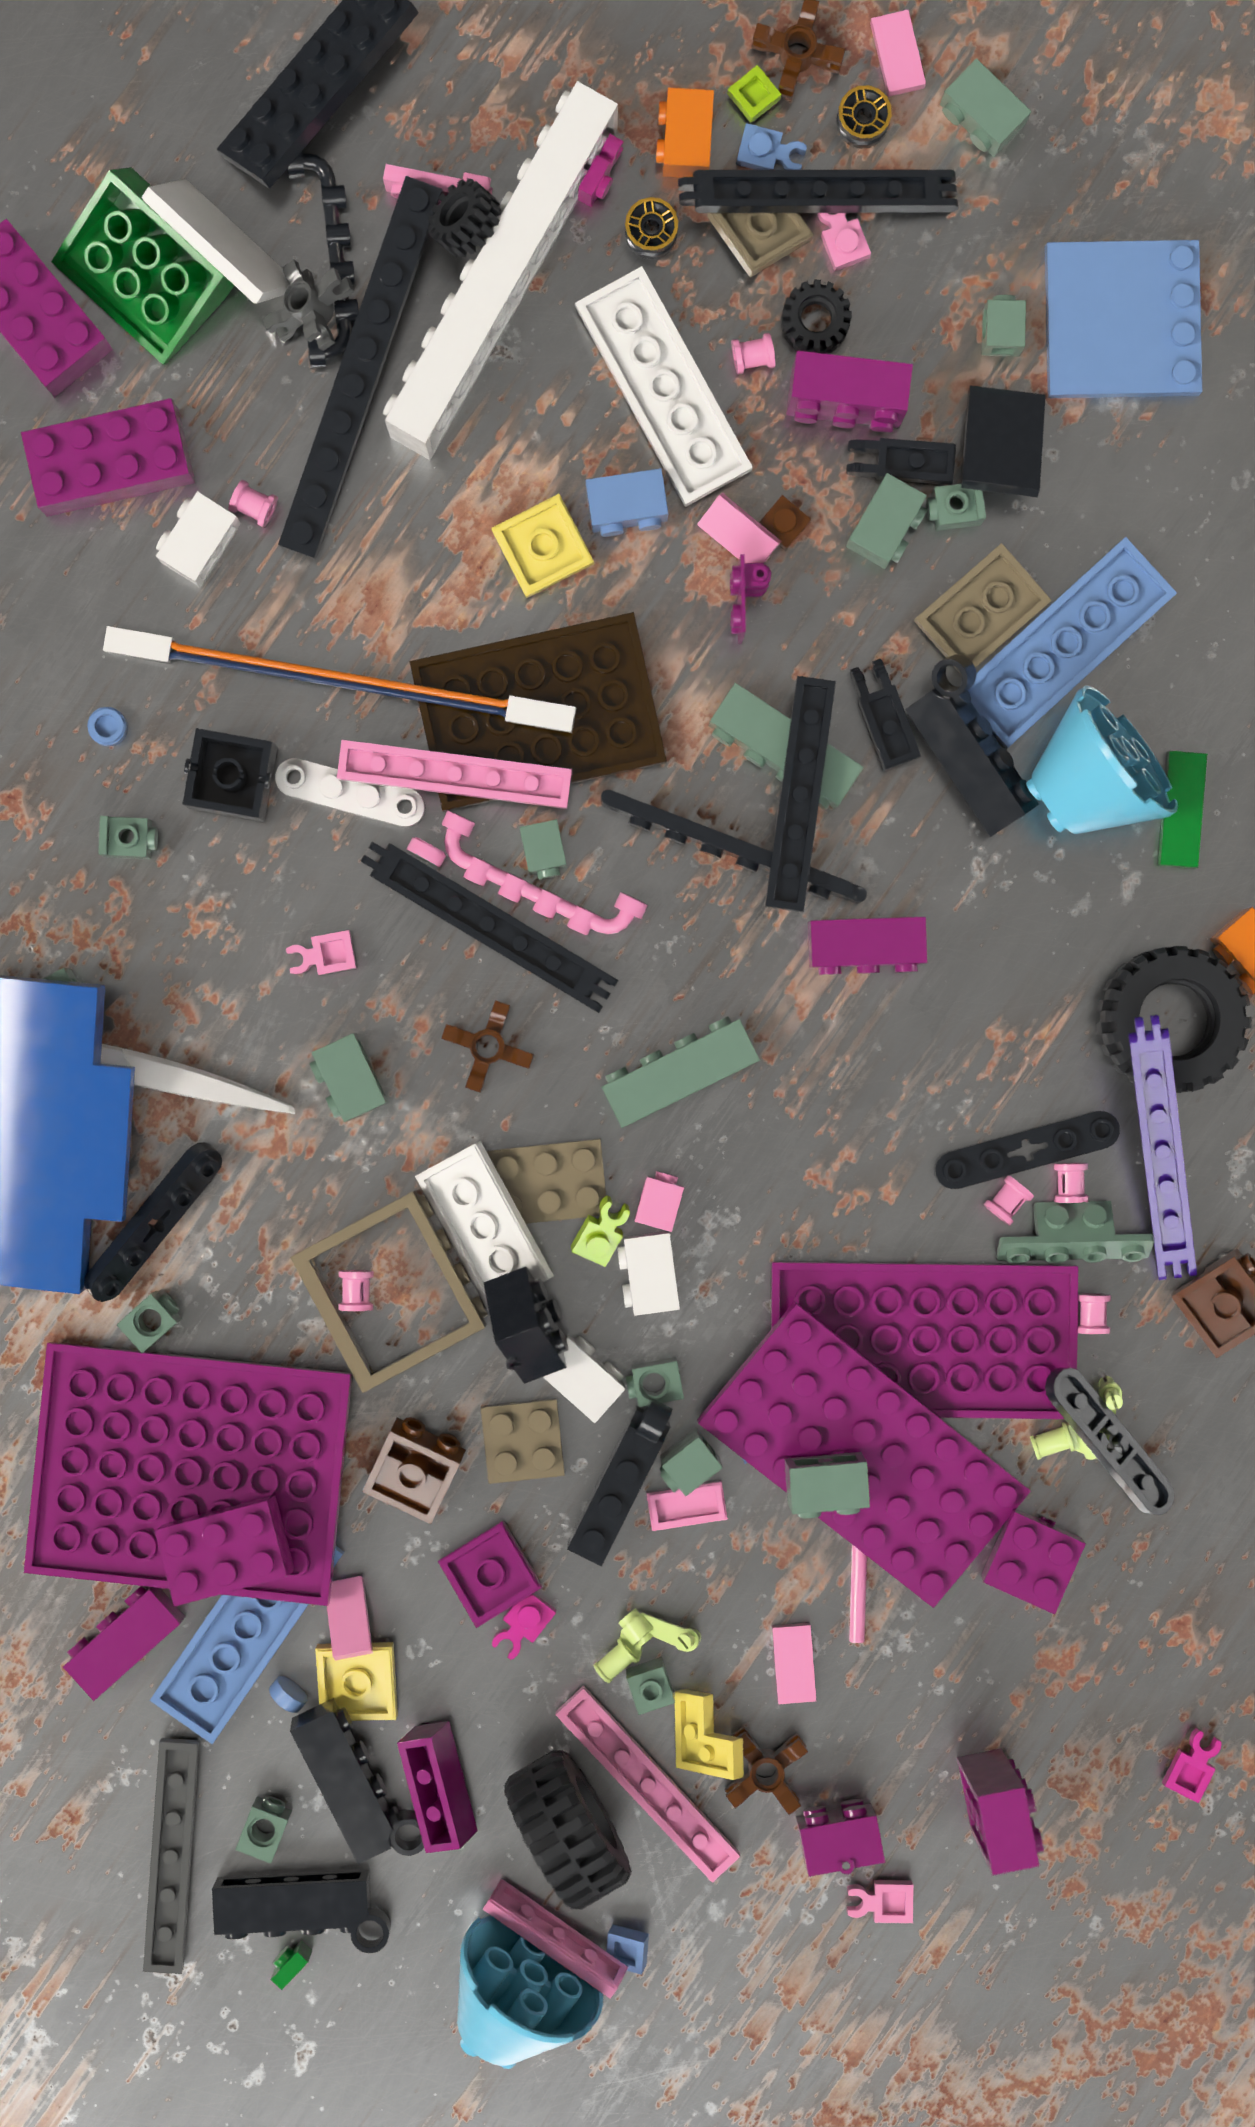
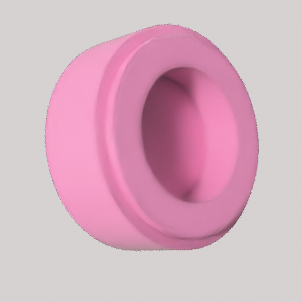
M412 837L406 848L409 852L439 868L446 857L443 851L417 837Z

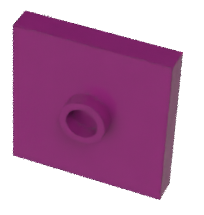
M505 1521L500 1522L437 1561L476 1628L543 1588Z

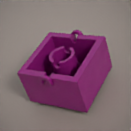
M1013 1509L1008 1520L1002 1526L981 1578L983 1583L1055 1615L1086 1543L1081 1537L1055 1526L1056 1522L1047 1517L1041 1516L1039 1519L1019 1509Z
M852 1799L841 1802V1808L826 1811L825 1806H815L804 1809L802 1816H796L808 1877L841 1871L843 1874H850L854 1868L885 1863L877 1815L871 1803L864 1804L863 1799ZM844 1862L849 1863L850 1868L848 1870L843 1869L842 1865Z

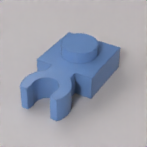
M746 123L736 165L754 170H774L775 164L782 165L784 170H801L802 165L793 163L789 156L794 153L805 155L807 145L799 141H793L787 145L781 144L783 132Z

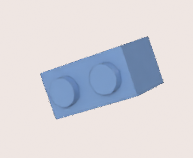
M662 468L585 480L592 533L601 532L603 537L616 536L624 533L623 528L638 526L639 531H650L661 528L662 522H668V507Z

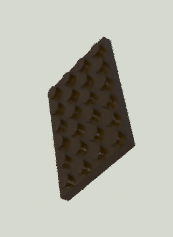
M634 612L409 661L414 685L501 700L509 699V696L577 708L573 731L569 733L506 722L505 717L497 714L418 701L429 751L572 769L570 784L667 763ZM438 793L443 812L497 801Z

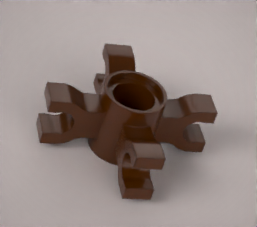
M804 0L797 25L789 27L785 33L757 23L752 48L780 54V60L784 66L778 90L782 94L781 97L792 100L799 73L807 70L812 64L836 74L840 72L846 49L817 43V37L812 30L820 1ZM793 43H801L806 46L808 51L804 54H795L789 49V46Z
M495 1000L486 1029L480 1030L476 1034L446 1024L441 1039L470 1048L471 1054L475 1058L465 1088L480 1093L490 1064L500 1059L528 1069L530 1068L534 1054L506 1045L501 1035L511 1007L510 1005ZM486 1035L495 1037L499 1044L498 1052L491 1058L481 1056L477 1049L478 1041Z
M744 1726L731 1735L743 1738V1756L748 1760L749 1770L744 1777L734 1781L725 1788L726 1797L734 1808L741 1805L756 1790L765 1793L772 1792L788 1815L801 1807L799 1797L784 1780V1769L808 1753L807 1746L800 1736L796 1733L779 1749L773 1751L771 1749H760ZM763 1763H771L777 1768L774 1775L769 1778L759 1777L756 1774V1770Z

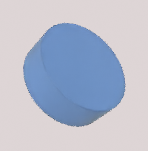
M101 707L95 710L89 717L88 732L91 738L100 745L115 746L125 739L128 732V723L124 715L112 707Z
M278 1676L269 1687L273 1700L288 1712L298 1713L308 1701L303 1689L285 1676Z

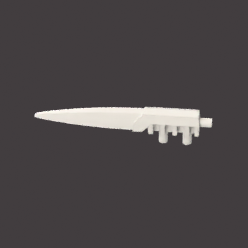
M102 1044L101 1064L135 1067L134 1086L217 1103L295 1114V1109L292 1105L227 1078L157 1056Z

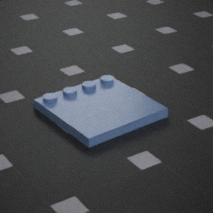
M1199 240L1046 243L1045 289L1048 398L1199 396L1202 393Z

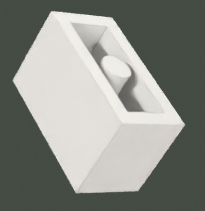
M197 491L193 499L188 497L182 503L177 513V517L180 519L173 530H166L159 539L156 546L159 552L156 557L162 564L201 588L240 527L241 522L237 516Z
M669 1231L624 1237L625 1246L617 1247L620 1270L628 1269L630 1284L622 1285L625 1308L633 1307L634 1316L680 1310Z
M568 1334L565 1337L568 1351L564 1352L567 1368L546 1375L543 1378L591 1421L596 1423L626 1389L625 1384L621 1381L625 1375L611 1362L607 1361L604 1365L593 1356L596 1349L582 1336L579 1335L574 1339Z

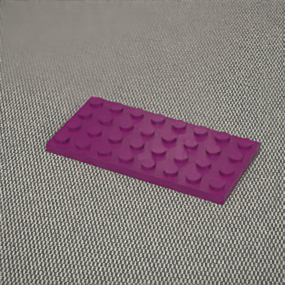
M772 1261L771 1329L795 1301L940 1418L1064 1419L1048 1399L1045 1384L1050 1372L1056 1368L1064 1367L1077 1370L1079 1266Z
M795 1301L697 1419L699 1425L786 1493V1458L862 1452L867 1461L870 1508H860L859 1513L852 1515H841L837 1511L821 1512V1516L818 1518L932 1608L938 1604L1008 1520L1012 1510H1016L1031 1492L1026 1485Z

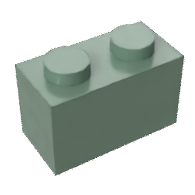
M977 58L944 91L940 102L945 117L954 125L958 126L960 124L970 133V139L973 144L983 152L989 151L994 157L1026 125L1032 112Z
M887 473L849 538L846 547L886 569L890 560L898 563L909 544L903 540L904 535L909 527L917 530L927 512V509L922 507L927 495Z
M352 1033L311 1052L315 1060L309 1063L318 1083L320 1084L325 1081L331 1095L326 1097V1101L335 1118L341 1116L344 1122H348L389 1103L357 1033Z
M697 1427L660 1455L662 1467L659 1469L662 1472L660 1473L661 1477L673 1492L680 1489L685 1496L689 1495L723 1468L720 1457Z
M862 1452L785 1459L787 1504L792 1515L798 1514L801 1518H816L821 1516V1512L837 1511L841 1515H852L859 1513L860 1508H870L867 1461Z

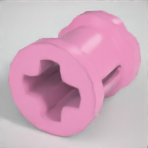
M765 333L762 338L751 341L739 342L738 339L731 340L733 360L737 374H743L744 369L767 365L769 369L775 368V354L770 333Z
M241 480L232 494L228 510L234 514L241 512L257 520L258 525L264 528L273 516L278 496L262 494L250 488L247 481Z
M1054 1163V1170L1058 1171V1194L1054 1196L1055 1202H1089V1196L1085 1194L1084 1171L1088 1169V1163Z
M1007 1176L1004 1179L1006 1184L992 1201L987 1200L984 1206L1005 1224L1011 1226L1014 1222L1012 1217L1025 1201H1031L1034 1195L1014 1178Z
M339 1271V1277L343 1280L342 1302L338 1304V1310H373V1304L369 1302L370 1278L374 1276V1271Z
M1079 1293L1080 1325H1078V1333L1110 1334V1327L1107 1326V1302L1111 1301V1295Z

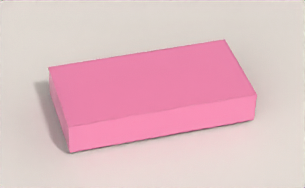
M909 10L871 18L870 25L887 96L890 97L924 89L926 81Z
M721 493L697 524L738 559L740 554H744L745 563L764 564L781 543V540L724 493Z
M722 1480L704 1482L687 1496L680 1489L676 1492H673L670 1488L646 1491L652 1531L728 1519Z
M357 1576L332 1581L330 1604L327 1606L334 1660L373 1654L363 1577Z
M810 1623L772 1625L778 1704L816 1702Z

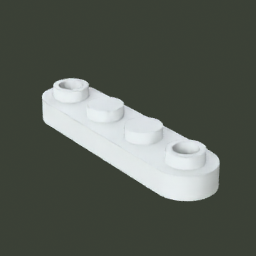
M298 758L283 761L275 773V781L280 791L289 797L400 827L415 826L422 820L425 814V803L419 793L413 789L338 780V769ZM294 770L299 771L301 774L300 781L296 784H290L287 779L288 774ZM403 800H408L412 803V810L407 814H402L398 810V805Z

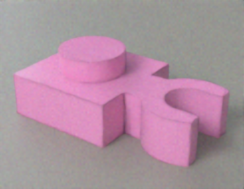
M817 213L819 220L830 228L821 233V238L834 272L870 258L871 252L858 218L847 222L845 218L846 213H837L835 215Z
M350 930L311 937L313 945L311 949H306L300 945H292L286 949L287 954L300 953L303 956L301 966L290 968V973L303 974L312 965L317 966L318 975L357 968Z
M874 1880V1891H867L858 1884L847 1886L849 1896H859L862 1898L858 1906H847L848 1916L859 1918L867 1914L868 1911L873 1912L875 1923H913L914 1885L912 1880Z

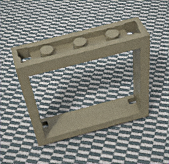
M415 1190L290 1257L362 1393L475 1334L487 1325L484 1318L488 1317L489 1314L484 1307L483 1301L479 1296L472 1298L466 1284L471 1282L467 1271L461 1262L454 1264L448 1253L453 1248L443 1228L436 1230L430 1219L431 1216L435 1215L431 1205L424 1194L418 1197ZM408 1208L469 1322L374 1373L342 1311L338 1310V1304L313 1258Z

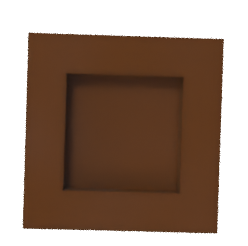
M782 495L759 523L781 540L779 546L787 551L809 525L811 518Z

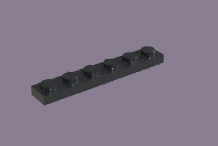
M797 676L765 900L766 908L804 912L836 681Z

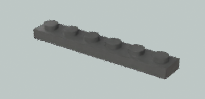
M161 1738L159 1741L143 1972L182 1974L184 1969L200 1740Z

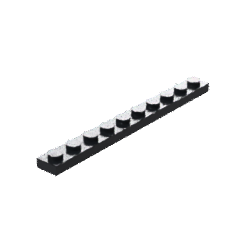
M408 176L404 179L278 543L281 547L314 559L317 558L430 233L428 232V226L431 225L428 222L429 216L435 215L432 208L434 204H440L441 200L438 198L444 193L441 188Z

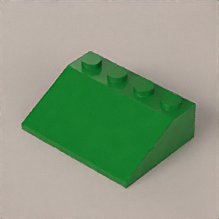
M132 167L109 170L51 262L159 362L165 365L221 305L234 287V284L143 201L142 196L151 185Z

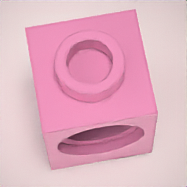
M656 1171L655 1178L646 1176L634 1218L635 1222L672 1232L684 1190L683 1186L677 1184L678 1177Z

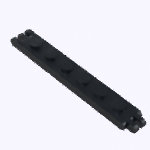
M696 170L692 173L693 177H682L678 180V189L684 191L679 194V204L682 206H695V211L698 213L955 212L959 209L958 200L953 198L957 196V186L951 184L956 181V172L954 170Z
M605 790L601 794L602 806L630 817L628 824L645 831H650L651 826L666 831L664 837L673 842L685 845L688 839L701 844L699 851L721 859L724 853L737 858L735 865L757 872L758 867L770 871L772 851L618 792ZM810 866L808 893L828 900L831 894L854 903H861L866 899L867 891L865 888Z
M371 842L368 848L381 857L378 862L366 855L362 857L361 862L373 869L369 876L598 1013L601 1011L603 1006L599 1002L590 999L592 994L596 993L607 1000L611 993L599 987L598 984L602 979L606 984L615 987L619 980L391 843L384 849L378 844Z

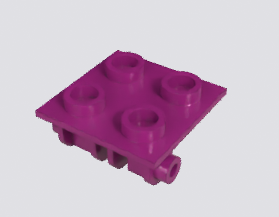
M740 554L738 565L732 566V572L730 573V596H737V604H733L731 611V634H738V644H742L746 633L745 597H760L764 595L772 576L770 568L763 563H745L744 554Z

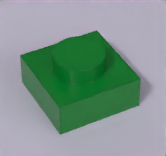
M302 1940L293 1949L289 1945L286 1946L273 1961L276 1967L271 1981L283 1990L309 1962L312 1949Z

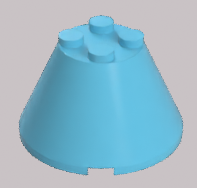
M1084 686L1077 691L1036 765L1032 778L1026 782L1029 791L1037 800H1043L1050 811L1047 813L1048 820L1058 832L1067 829L1077 835L1170 817L1177 811L1178 803L1176 799L1170 802L1166 792L1172 789V785L1159 761L1126 716L1123 714L1116 718L1106 707L1110 700L1091 686Z
M493 1916L482 1919L477 1918L464 1935L461 1944L457 2025L462 2038L460 2046L466 2054L478 2056L489 2063L511 2069L520 2061L577 2040L592 2029L601 2014L603 2006V1994Z

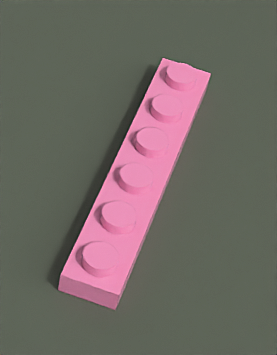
M342 740L337 779L567 809L572 769Z
M584 1685L556 1711L555 1715L712 1883L740 1858V1852Z

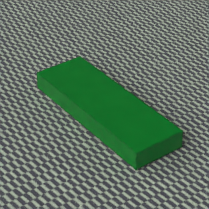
M1167 752L1165 773L1172 785V789L1166 793L1170 802L1174 799L1177 800L1178 809L1170 817L1161 819L1158 866L1194 869L1199 866L1208 756L1206 753Z

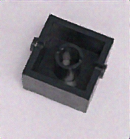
M196 728L191 758L186 759L184 774L188 775L182 805L193 810L265 822L278 747L271 741Z
M525 1266L483 1282L494 1340L507 1359V1369L515 1370L525 1384L567 1368L564 1352L568 1351V1344L563 1331L558 1328L557 1322L562 1320L561 1312L555 1299H548V1294L541 1278L534 1279Z

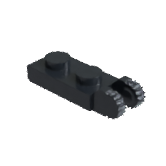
M880 438L879 441L852 439L848 442V451L857 454L878 453L877 464L859 462L848 464L846 469L848 475L867 478L876 477L878 480H883L885 475L889 473L904 482L952 485L954 482L956 444Z
M878 659L872 661V669L881 690L869 693L864 674L860 671L859 667L851 669L850 673L859 696L858 703L883 770L886 771L921 757L897 689L895 685L891 684L883 661Z

